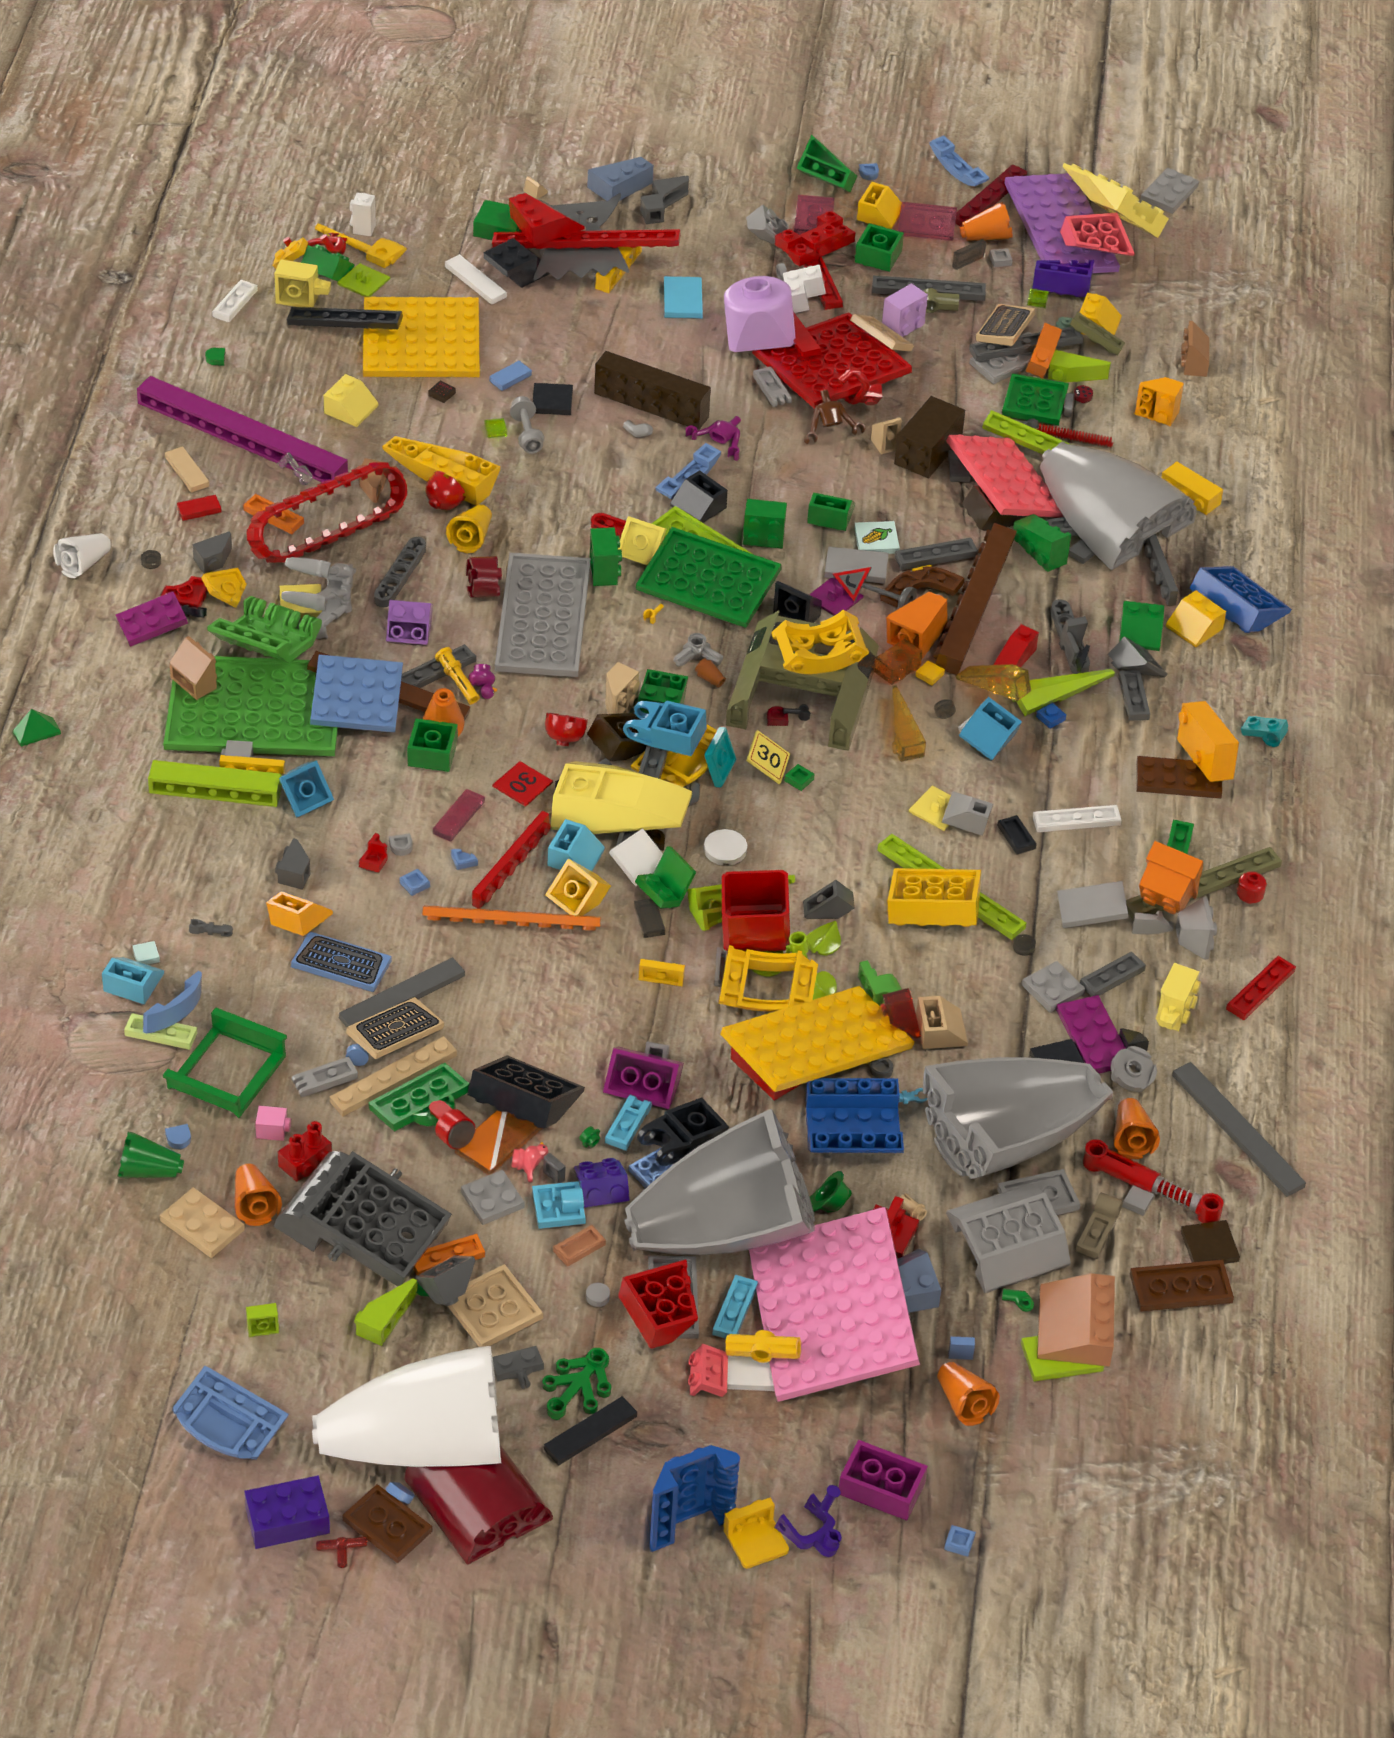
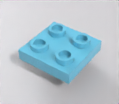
M579 1181L532 1186L538 1229L586 1223L583 1191L580 1188Z

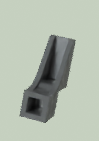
M688 175L653 180L652 195L641 196L640 212L646 225L664 222L665 208L688 195Z

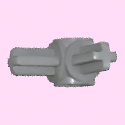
M692 633L688 637V642L683 646V651L674 657V662L680 667L689 660L698 661L706 658L707 660H712L714 664L720 665L723 655L710 648L711 646L706 642V637L703 634Z

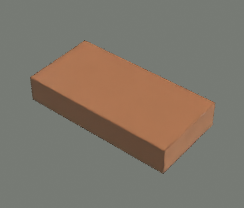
M590 1225L553 1246V1252L568 1267L605 1246L606 1239L593 1225Z

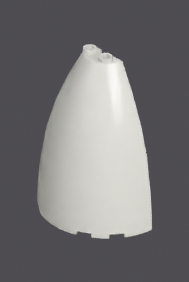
M491 1346L461 1350L421 1360L372 1379L346 1394L319 1414L312 1415L313 1443L319 1445L320 1454L383 1465L424 1467L501 1463L496 1409V1384Z

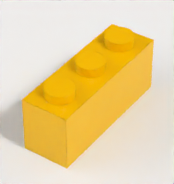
M1176 461L1162 472L1161 478L1189 496L1194 501L1193 505L1196 506V510L1207 515L1221 505L1224 489Z

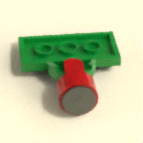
M445 1062L368 1102L369 1110L394 1132L412 1122L424 1126H436L435 1132L437 1137L451 1149L463 1148L472 1140L475 1134V1123L461 1110L456 1109L455 1099L468 1093L470 1083Z

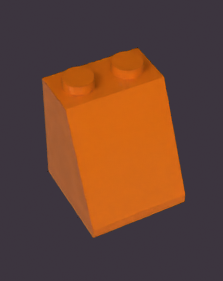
M929 591L886 617L887 643L923 659L947 626V599Z

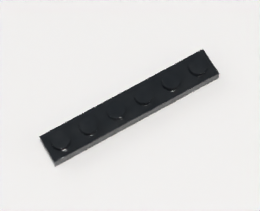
M291 307L287 323L288 325L392 330L399 329L403 314L402 311Z

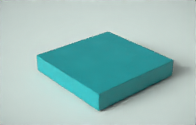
M726 727L718 728L704 754L714 786L721 788L737 760Z

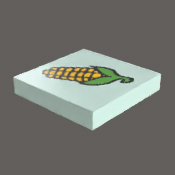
M894 521L857 522L854 524L858 550L885 552L888 554H895V551L900 550Z

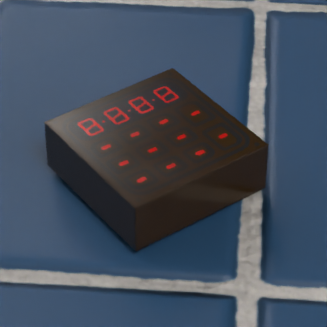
M441 380L428 390V396L442 403H445L456 393L455 387Z

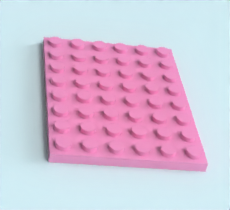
M885 1207L815 1225V1231L780 1243L749 1249L754 1280L758 1281L756 1292L763 1329L772 1332L775 1336L800 1337L801 1339L800 1358H772L769 1361L778 1402L920 1365Z

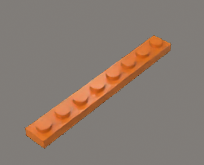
M428 905L423 906L422 913L423 916H428L427 920L438 921L441 920V917H450L449 921L463 922V918H470L472 923H485V920H494V924L507 925V921H516L517 926H529V922L538 923V927L551 928V924H560L562 929H573L574 925L582 926V930L593 931L596 930V927L601 926V917Z

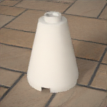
M102 533L62 538L53 547L54 559L57 566L61 565L63 568L61 572L69 578H76L110 551L111 542Z

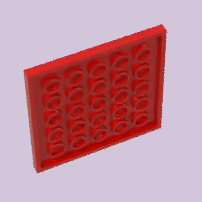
M849 312L806 327L821 348V354L802 358L794 345L791 347L752 350L754 356L767 367H772L777 376L814 409L820 403H823L820 393L823 390H828L831 401H838L858 393L862 385L856 376H852L844 385L838 382V378L851 368L861 370L867 377L870 386L875 383H886L912 373V366L894 350L850 320L853 315Z

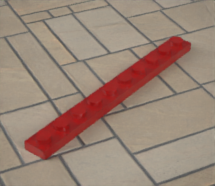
M680 229L578 231L533 246L523 232H494L492 248L512 238L525 248L536 249L679 246L681 233Z

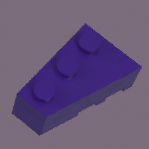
M1037 260L1032 289L1039 292H1055L1059 295L1069 294L1079 298L1086 297L1087 292L1089 293L1094 260H1089L1088 263H1078L1077 260H1071V263H1060V260Z

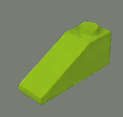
M1055 350L1049 365L1048 379L1065 383L1105 380L1109 378L1111 362Z
M413 1278L369 1302L363 1311L360 1310L354 1320L356 1335L382 1346L416 1298L417 1280Z

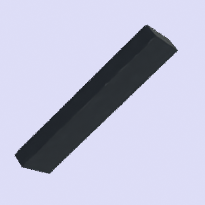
M621 1396L545 1443L544 1450L559 1466L635 1419L637 1411Z

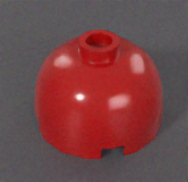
M436 471L426 483L425 492L429 500L428 503L434 509L452 510L459 506L466 498V496H463L465 491L453 477L446 478L443 476L444 472Z
M546 713L545 729L550 738L557 740L556 745L569 747V743L578 742L585 735L588 719L570 715H559L557 713Z

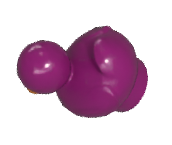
M476 664L474 665V671L469 674L468 679L472 686L482 687L480 694L483 698L490 699L497 692V689L491 686L495 682V675L490 671V665Z

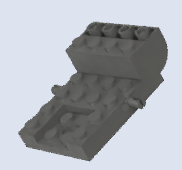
M332 1151L324 1157L280 1213L274 1227L313 1252L324 1239L334 1246L328 1254V1258L332 1259L333 1262H336L338 1257L345 1253L394 1285L400 1286L412 1273L414 1266L432 1242L438 1238L447 1226L452 1214L399 1181L398 1179L402 1176L400 1170L398 1171L395 1168L391 1174H388L353 1151L350 1155L339 1151ZM408 1232L413 1236V1238L406 1239L402 1236L401 1233Z

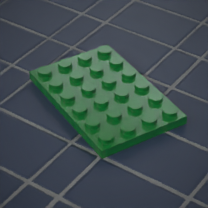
M671 527L636 583V590L747 628L782 570V565Z

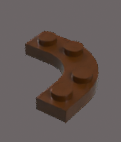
M925 566L922 570L911 572L909 569L899 574L890 582L885 590L901 595L906 587H914L915 589L931 587L955 596L965 583L964 577L948 570ZM880 594V601L898 608L899 600Z

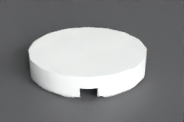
M716 830L705 839V856L711 862L718 865H723V863L735 865L746 857V839L734 830Z

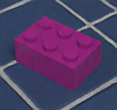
M858 1440L839 1479L838 1488L841 1491L840 1495L907 1521L925 1485L928 1466Z

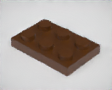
M378 1484L342 1515L343 1522L396 1563L405 1558L433 1532L432 1525Z

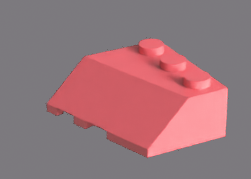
M1118 213L1065 217L1060 233L1066 246L1134 256L1135 253Z

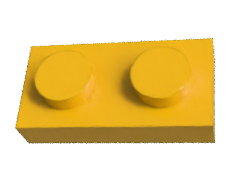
M303 237L298 241L291 242L287 248L278 250L274 255L275 259L272 266L277 269L280 259L294 261L304 255L308 241Z
M640 959L638 980L683 987L685 965Z

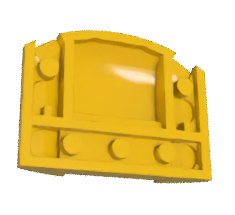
M707 725V729L692 756L669 751L661 780L685 787L701 777L709 769L704 754L717 730ZM645 751L631 765L633 770L639 772Z

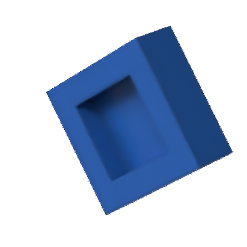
M1051 703L1038 710L1036 717L1051 729L1064 722L1067 714L1054 703Z

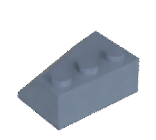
M917 1249L897 1259L908 1312L939 1307L941 1288L928 1252Z

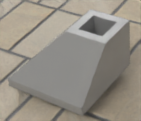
M761 205L746 217L748 229L761 240L774 245L775 235L789 228L784 219L777 217L772 209H768L764 205Z
M952 791L942 823L983 836L993 804Z
M1202 897L1180 911L1175 926L1179 944L1204 960L1209 959L1210 950L1214 949L1213 936L1217 934V924L1212 921L1213 907L1209 906L1207 897Z

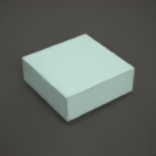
M155 941L132 945L137 962L146 965L160 962Z

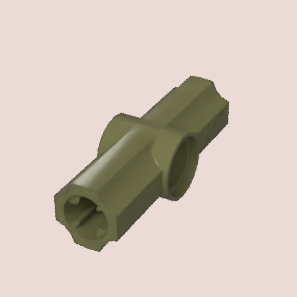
M927 288L923 291L928 294L926 313H934L937 310L958 311L959 294L938 293L933 288Z

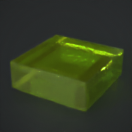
M1030 289L1027 306L1046 308L1049 291Z
M504 418L484 420L488 438L507 436Z

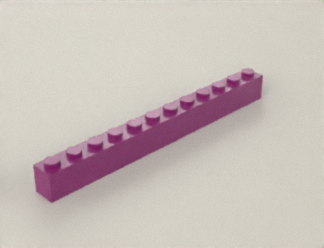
M149 376L137 388L138 404L319 482L334 480V477L348 472V460L153 376Z

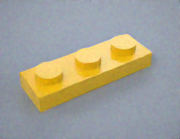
M220 755V767L279 773L281 776L285 774V760Z

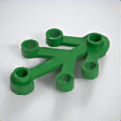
M593 1348L587 1353L586 1357L559 1359L556 1362V1372L560 1375H546L543 1378L542 1387L547 1392L556 1390L557 1386L571 1384L560 1398L554 1397L547 1402V1414L554 1420L564 1417L566 1406L580 1389H582L584 1397V1412L590 1415L597 1412L598 1401L594 1398L589 1379L594 1372L598 1380L597 1395L602 1398H607L611 1395L612 1386L608 1382L605 1368L609 1365V1356L604 1349ZM584 1367L581 1372L569 1374L573 1368Z

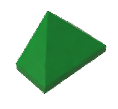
M31 709L13 729V734L22 747L60 735L61 731L53 717Z

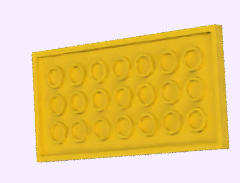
M860 986L812 1000V1002L807 1001L722 1027L720 1033L774 1092L912 1049L915 1043Z

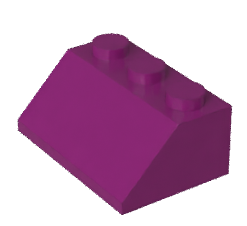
M619 1046L614 1047L603 1093L623 1098L633 1095L637 1097V1100H647L652 1102L654 1106L670 1109L679 1086L684 1063Z

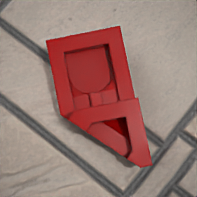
M375 833L369 840L368 849L359 860L360 868L377 873L381 871L388 859L387 845L380 841L378 833Z

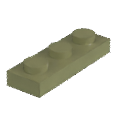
M1079 312L1076 313L1070 323L1077 332L1084 333L1092 342L1099 343L1105 347L1109 353L1118 356L1125 345L1124 341Z

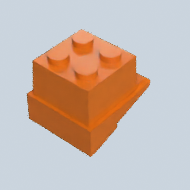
M1154 841L1146 858L1147 867L1139 883L1141 898L1149 905L1155 906L1157 904L1162 906L1170 914L1179 913L1185 909L1190 898H1197L1203 861Z

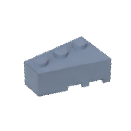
M638 157L588 169L587 187L606 201L618 193H621L620 200L652 184L654 165L644 158Z

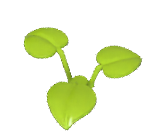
M832 921L811 931L807 936L800 931L792 933L789 937L790 945L786 946V953H797L799 950L808 958L807 953L809 950L811 953L817 951L820 955H830L836 952L841 946V936L837 922ZM762 951L767 953H783V951ZM752 970L754 973L765 977L775 976L781 973L772 971ZM826 971L817 973L813 1000L836 993L837 984L833 975Z

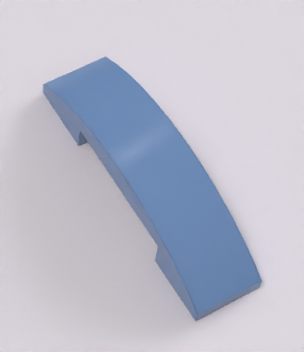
M944 135L930 141L929 144L938 160L959 181L974 187L989 181V177L979 167L973 169L954 152L955 145Z
M705 443L693 454V460L673 478L669 476L655 487V490L673 499L686 478L699 470L707 475L719 459L721 451Z
M197 971L185 981V990L164 1006L156 1003L143 1013L144 1033H152L172 1026L185 1018L195 1008L201 996L202 972Z

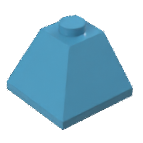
M317 760L307 762L290 770L279 778L296 818L334 800Z

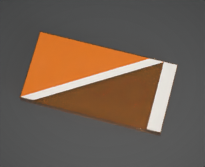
M496 1110L475 1129L472 1140L463 1148L455 1149V1153L487 1175H490L513 1156L514 1149L520 1150L543 1128L536 1127L533 1122L517 1119L514 1117V1114Z

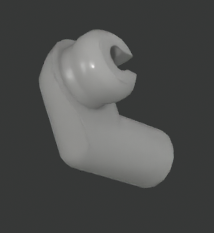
M627 420L623 425V428L636 438L649 436L653 433L652 426L647 423L635 425L630 420Z

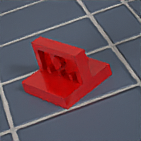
M895 1196L889 1209L886 1208L896 1256L899 1259L904 1256L919 1226L920 1220L905 1215L906 1210L903 1209L904 1199ZM876 1204L873 1210L882 1208V1206Z

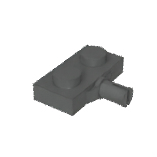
M537 1346L493 1357L496 1380L517 1378L522 1389H525V1386L529 1388L531 1385L527 1377L529 1374L544 1370V1362Z

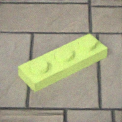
M132 1013L124 1029V1034L128 1037L190 1050L197 1035V1027L175 1023L165 1029L146 1034L143 1032V1015Z

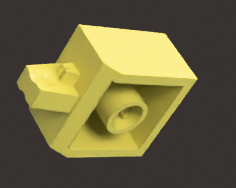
M280 259L274 273L276 304L294 307H314L320 294H329L331 282L318 278V265Z
M1177 963L1173 964L1161 988L1160 1003L1156 1015L1159 1026L1180 1031L1182 1024H1187L1191 1014L1189 1010L1190 1008H1195L1198 996H1195V994L1198 993L1201 981H1198L1200 971Z

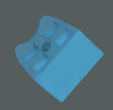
M640 701L635 705L634 710L635 715L641 720H630L623 726L625 735L634 741L654 748L692 756L707 729L706 710L671 701H665V703ZM639 708L647 709L649 714L643 713ZM629 727L637 729L638 733L631 732Z

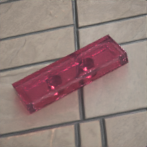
M466 789L433 827V834L452 842L484 804L485 797Z

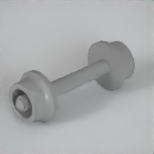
M519 396L512 401L510 408L512 418L522 421L525 430L518 437V443L525 452L530 454L537 453L543 447L544 435L542 431L531 426L530 418L534 416L536 406L528 397Z

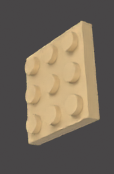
M505 1264L470 1281L465 1294L458 1297L459 1301L448 1306L479 1347L491 1346L543 1319L541 1309Z

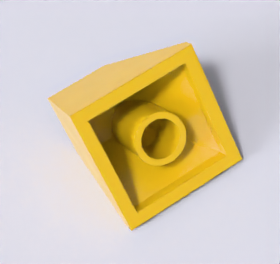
M567 859L545 896L569 915H585L601 903L611 885L596 873L571 859Z

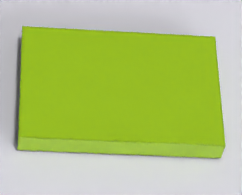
M1038 1336L1021 1338V1346L1033 1382L1103 1372L1104 1366L1038 1359Z

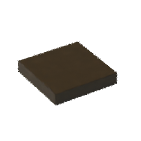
M1227 1220L1181 1226V1234L1191 1262L1223 1260L1224 1264L1239 1262L1240 1255Z

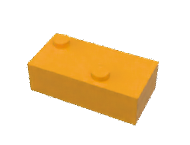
M1206 701L1182 703V709L1179 712L1178 742L1210 782L1234 779L1239 747L1238 740Z

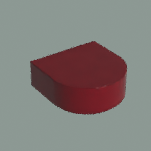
M773 706L768 709L767 726H788V714L782 713V708L784 707Z

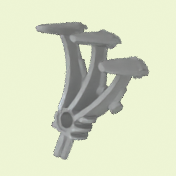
M296 557L286 558L285 566L289 569L327 578V587L317 594L284 591L281 594V599L301 607L322 611L316 617L322 620V625L316 638H328L326 626L343 613H350L352 611L351 588L356 568H353V564L347 565L343 563H337L330 568L331 562Z

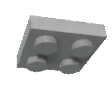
M1058 961L1022 980V986L1049 1013L1056 1010L1057 1004L1073 1001L1085 994V987Z
M503 1169L461 1186L462 1195L482 1225L525 1208L524 1200Z

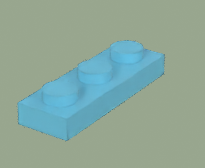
M739 1275L734 1276L713 1327L712 1335L726 1339L729 1334H739L756 1292L758 1281Z

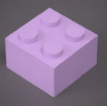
M911 283L884 299L882 323L902 337L922 327L925 324L928 294Z

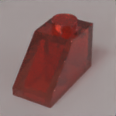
M909 988L883 994L884 1003L880 1004L883 1017L888 1016L890 1024L916 1038L921 1037Z

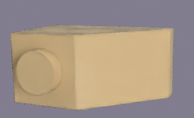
M901 418L872 425L871 441L880 454L896 450L897 434L901 430Z

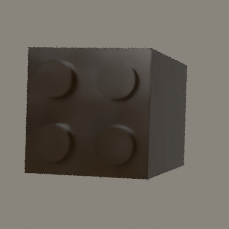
M930 396L897 434L894 464L929 479L948 457L949 450H952L946 442L948 436L963 435L966 410Z

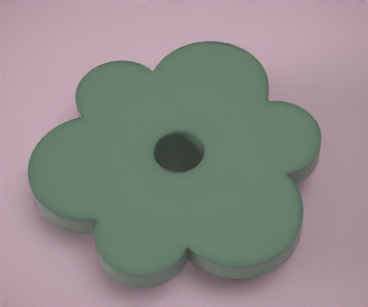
M1060 317L1058 322H1056V326L1060 329L1073 327L1070 325L1073 318Z

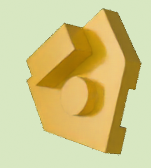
M239 568L205 573L201 577L210 595L234 608L238 606L247 585Z

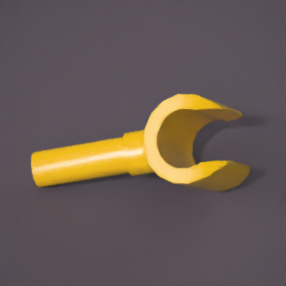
M659 604L654 610L646 609L643 612L644 621L650 617V623L654 624L657 613L664 607L663 604Z

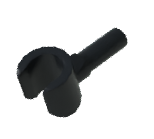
M802 704L799 708L795 709L782 708V713L798 714V718L802 721L810 719L811 712L806 704Z

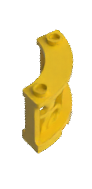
M842 610L835 616L821 621V625L810 627L809 624H798L784 620L771 632L773 639L778 641L785 661L783 664L784 669L800 674H818L837 671L861 661L862 658L869 654V651L864 644L859 630L858 618ZM821 642L828 646H834L826 656H818L808 651L814 644Z

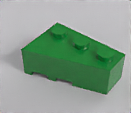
M813 135L810 136L797 169L811 177L851 192L858 176L819 139Z
M1035 514L1014 522L1013 530L1017 531L1014 538L1015 542H1018L1047 572L1067 564L1071 533L1061 532L1059 527L1050 526L1048 521Z

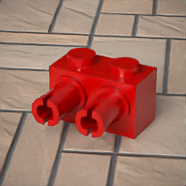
M313 1121L311 1125H307V1131L302 1135L294 1134L293 1138L290 1137L289 1144L277 1151L278 1166L296 1182L309 1176L329 1152H332V1142L322 1135V1125L317 1121Z

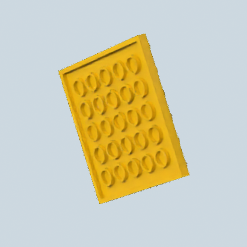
M364 297V310L402 311L403 319L399 329L364 328L363 377H480L479 297Z

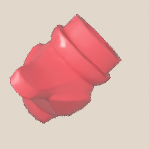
M541 1142L538 1146L532 1145L525 1150L522 1148L520 1150L514 1149L512 1168H517V1170L523 1169L527 1174L528 1182H533V1171L541 1160L544 1159V1156L548 1154L547 1146Z

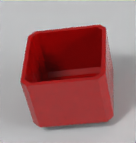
M784 870L732 871L722 875L723 943L726 951H728L729 945L734 946V949L743 951L747 949L760 952L787 950L786 946L790 945L789 879L787 872Z

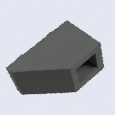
M293 838L290 845L285 847L282 860L277 862L275 873L278 876L279 884L303 890L311 875L310 859L298 839Z

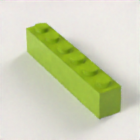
M153 760L148 776L149 793L271 807L278 806L282 790V784L279 780L281 774L159 760Z

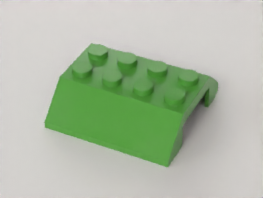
M249 596L243 601L244 615L235 622L218 618L207 626V630L218 639L229 644L290 663L313 646L321 628L322 620L306 614L299 624L300 612L274 603H270L265 611V600Z

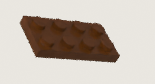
M1137 756L1136 792L1222 798V781L1210 782L1193 760Z
M1223 1260L1130 1268L1129 1274L1140 1312L1230 1304L1234 1300Z

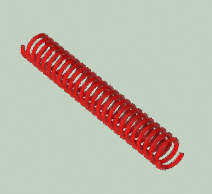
M1041 423L1037 429L1053 437L1055 436V438L1061 437L1062 439L1064 437L1067 440L1070 438L1073 441L1079 440V442L1107 446V448H1112L1114 443L1112 442V437L1109 439V436L1106 438V436L1103 437L1101 435L1100 437L1099 434L1097 436V434H1088L1087 432L1084 436V431L1082 435L1081 431H1079L1078 435V430L1075 434V429L1073 433L1072 429L1069 432V428L1066 432V428L1063 431V427L1060 430V427L1057 429V426H1055L1054 429V426L1052 428L1051 425L1048 427V425L1045 426L1043 424L1042 426Z

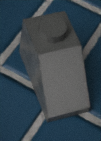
M230 531L192 544L193 559L204 574L223 568L232 550Z
M834 880L803 900L804 917L806 919H839L855 909L853 892L839 881Z

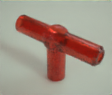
M338 1537L332 1540L317 1541L316 1549L318 1551L337 1549V1566L345 1568L347 1567V1548L366 1547L368 1542L367 1537Z

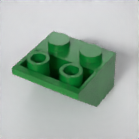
M317 244L315 247L307 246L301 262L318 265L319 275L337 282L355 266V264L349 262L350 258L340 253H331L326 248Z
M813 492L808 506L807 523L846 531L855 502Z
M647 669L638 702L665 703V701H671L684 705L688 676ZM639 708L643 713L649 714L647 709Z

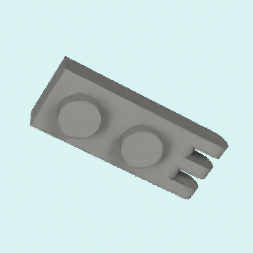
M772 367L753 371L754 379L772 407H776L778 403L779 405H784L785 401L787 404L792 402L790 394Z
M346 1057L296 1074L291 1079L296 1089L299 1090L300 1096L305 1097L358 1079V1072L351 1059Z

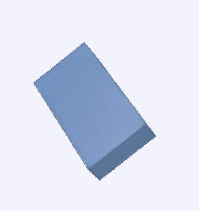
M517 361L489 376V381L503 391L531 376L532 370L521 361Z

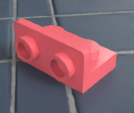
M702 1344L689 1357V1365H691L688 1378L690 1395L695 1396L700 1390L723 1397L727 1393L728 1356L723 1350Z

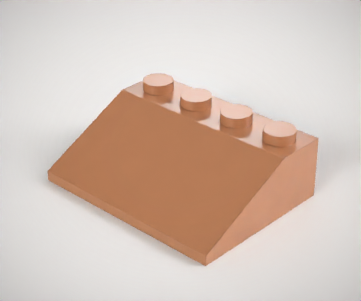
M1090 1273L1040 1284L1038 1359L1110 1367L1114 1348L1115 1276Z

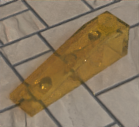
M1013 664L968 666L956 675L957 680L1016 701L1031 692L1028 670Z
M894 685L891 696L893 753L897 754L900 762L925 757L926 741L897 685Z

